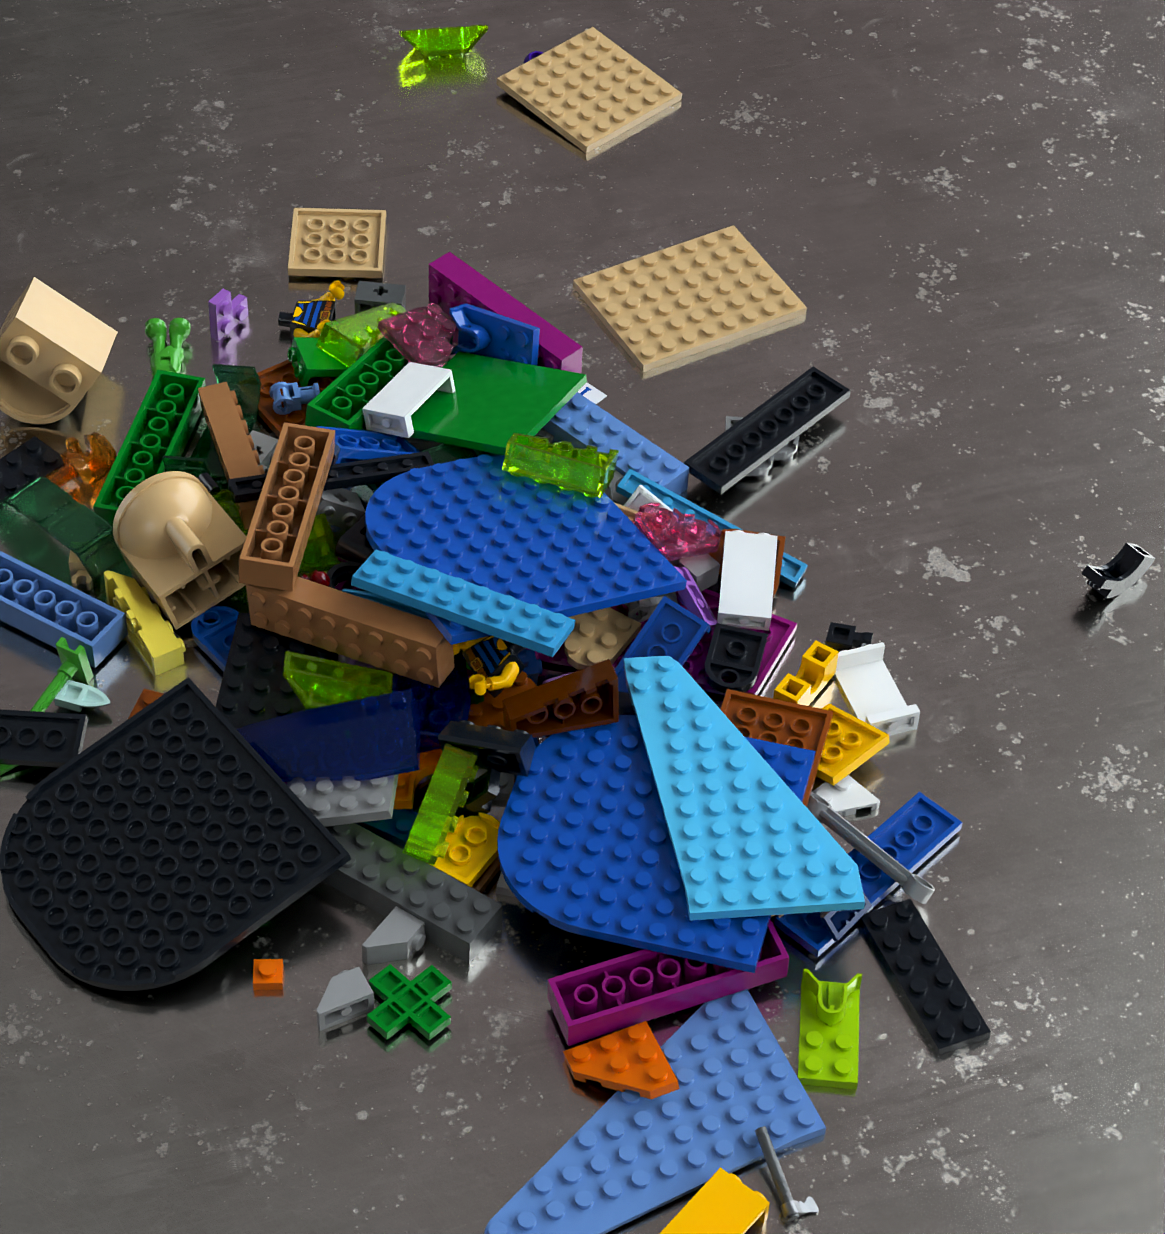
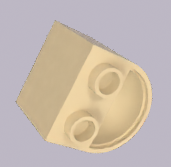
M34 277L9 311L0 329V410L18 421L30 424H47L66 417L74 410L102 373L117 331Z
M181 471L163 472L149 477L138 484L123 499L113 521L114 540L133 577L141 587L144 586L151 600L158 605L160 611L175 630L246 586V584L239 583V558L246 535L217 503L198 478Z

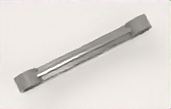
M811 792L807 808L817 820L823 822L900 884L902 890L919 903L926 904L935 891V888L920 876L911 873L835 812L825 799Z

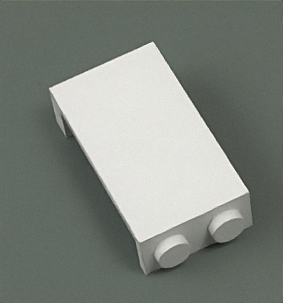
M409 362L362 408L366 429L410 438L414 434L411 415L436 390L449 393L455 392L452 370Z
M741 530L725 531L717 622L719 624L769 631L772 616L778 536L768 533H745Z
M884 643L869 644L864 647L840 651L834 677L854 716L889 734V736L916 730L920 710L916 704L907 706L883 661Z

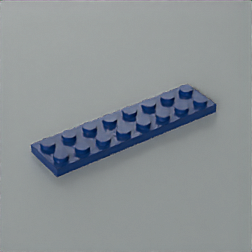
M919 791L872 832L868 838L913 873L961 830L963 822ZM854 848L848 855L858 865L863 892L872 905L866 912L868 913L899 884ZM820 912L784 914L780 918L777 915L774 919L776 927L817 958L836 942L820 919Z

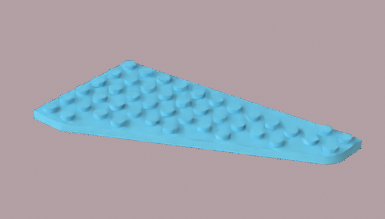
M670 656L624 658L626 686L631 704L634 706L684 884L689 921L864 909L865 899L858 865L682 665Z

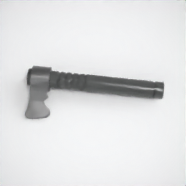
M765 1126L757 1128L755 1133L782 1203L780 1207L785 1220L793 1221L803 1214L818 1213L819 1209L812 1197L808 1196L804 1203L793 1200L767 1128Z

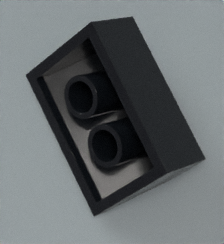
M462 720L460 722L450 721L438 736V741L447 763L486 770L493 768L499 772L528 777L536 746L533 736L524 730L507 731L495 725L484 727L475 725L467 720Z

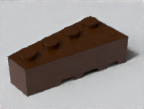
M610 659L502 700L503 722L506 730H524L531 734L533 738L619 722L618 677Z

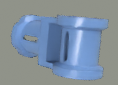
M277 382L270 387L269 393L271 398L274 399V412L286 415L292 411L301 410V404L311 402L320 394L318 383H313L312 386L298 387L297 382Z

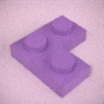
M223 288L208 301L211 338L217 341L221 340L236 325L246 319L248 316L247 297L238 294L231 300V292Z

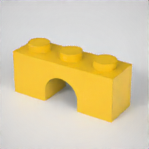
M815 640L802 656L801 665L796 676L788 673L774 689L773 699L809 706L836 673L839 652Z

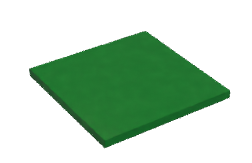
M458 352L442 367L452 370L455 392L449 393L436 390L411 415L414 434L411 437L515 457L587 383L586 374Z

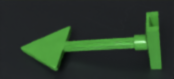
M61 637L55 645L62 665L57 670L58 674L30 711L45 712L65 683L72 678L89 684L94 676L83 646L79 645L74 651L68 647L66 638ZM0 764V775L19 765Z

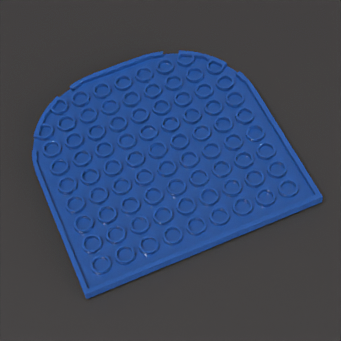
M481 454L478 457L458 459L422 468H413L382 484L370 497L366 507L364 521L366 537L374 551L377 549L388 552L396 557L411 560L416 564L436 569L444 574L462 578L464 581L475 585L484 586L492 591L510 595L526 603L538 605L540 608L561 613L566 617L672 593L686 588L687 580L594 482L569 469L549 463L545 459ZM424 612L451 645L491 636Z
M619 715V722L556 733L535 748L528 777L517 775L498 830L497 848L500 869L505 882L516 898L532 913L536 911L541 916L549 919V924L571 933L755 973L771 915L689 921L684 884L636 715ZM745 737L803 802L815 759V751Z

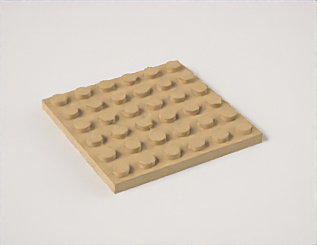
M594 27L497 78V85L586 154L682 99L680 91Z

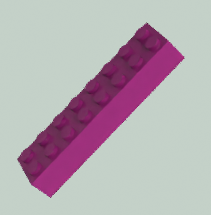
M448 252L429 264V301L446 312L448 316L451 317L449 313L450 308L467 303L540 328L537 366L575 373L582 372L583 347L453 253Z
M770 919L755 973L643 949L548 979L547 998L566 1043L570 1046L787 977L789 955Z

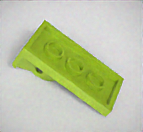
M803 969L800 986L797 1077L802 1085L857 1090L859 1001L862 974L857 973L848 983L819 981L809 969Z

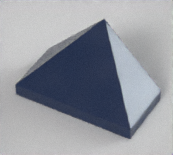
M864 892V909L820 912V919L834 941H838L872 907Z

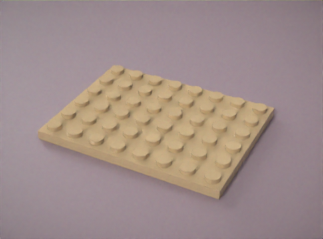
M734 225L573 280L574 289L642 372L806 315L807 310L803 302Z

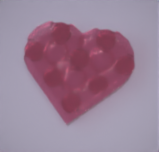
M429 304L428 307H418L380 320L377 328L409 362H418L441 368L447 364L448 358L451 355L453 346L449 342L455 332L456 323L449 315L442 311L439 305Z
M661 503L642 505L639 507L638 513L635 514L633 524L668 561L718 551L721 530L710 519H708V522L694 519L695 514H682L676 508H673L672 512L668 509L660 508Z

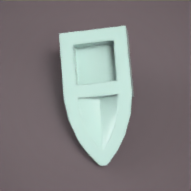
M71 680L65 683L54 698L56 706L80 712L83 707L95 708L110 704L108 697L99 689Z

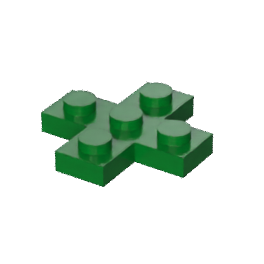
M389 964L369 980L371 989L384 1002L367 1015V1022L387 1040L408 1023L428 1040H431L451 1024V1016L435 1002L452 989V982L433 965L410 981Z

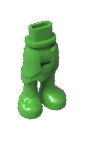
M151 318L145 323V333L153 342V354L150 357L153 378L157 370L180 373L184 359L182 344L188 338L191 331V325L188 320L174 318L170 322V346L166 348L167 326L165 322L159 318Z

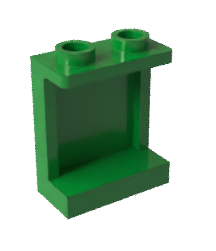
M294 337L292 346L289 347L287 352L288 361L292 363L295 377L298 378L301 387L308 385L310 377H339L358 360L349 338Z

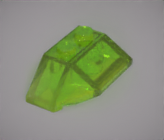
M488 25L401 30L399 35L423 56H428V60H440L441 55H450L451 59L463 58V54L469 53L486 33Z
M289 651L285 652L283 676L305 708L360 719L392 694L393 673Z

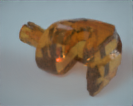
M98 432L85 434V444L87 445L85 453L82 452L76 438H67L66 451L61 453L64 466L46 477L55 491L73 478L81 485H89L109 474L117 455L111 443L104 435Z

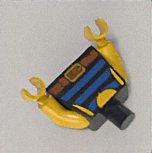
M336 280L330 284V292L325 293L320 298L311 301H297L293 313H279L278 325L290 327L292 340L294 337L331 338L336 322L335 298L340 300L344 297L343 290L345 287L339 280Z
M492 635L453 644L454 655L458 654L460 649H463L461 654L475 674L470 676L469 684L470 688L474 689L477 695H484L487 690L496 698L505 688L511 687L516 677L524 670L525 665L518 654L526 648Z

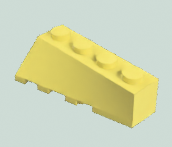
M110 570L103 572L107 604L125 613L127 636L154 675H160L183 665V653L186 652L185 644L180 637L176 638L168 620L164 621L156 603L152 604L144 586L140 587L132 577Z

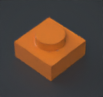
M254 959L253 990H283V959Z

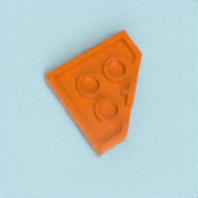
M647 1021L563 1051L565 1061L574 1079L586 1082L589 1079L601 1082L602 1087L624 1092L625 1089L639 1092L640 1097L654 1099L679 1089L678 1080Z

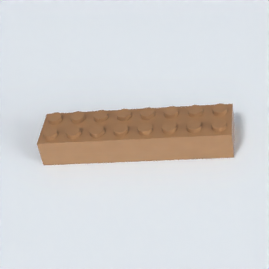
M284 422L239 558V583L293 591L334 457L335 430Z
M298 576L293 591L246 584L251 625L438 688L455 668L453 645L446 640L431 620Z

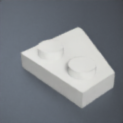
M849 775L834 786L824 782L812 791L825 799L840 816L854 815L856 810L870 807L871 811L877 810L880 806V800Z

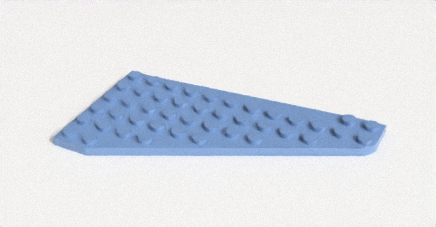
M748 989L705 1002L660 1047L678 1080V1090L654 1099L640 1097L639 1092L625 1089L624 1092L617 1091L491 1218L484 1234H605L703 1187L720 1167L726 1172L732 1173L764 1158L755 1133L757 1128L763 1126L767 1128L775 1152L824 1135L826 1132L824 1122Z

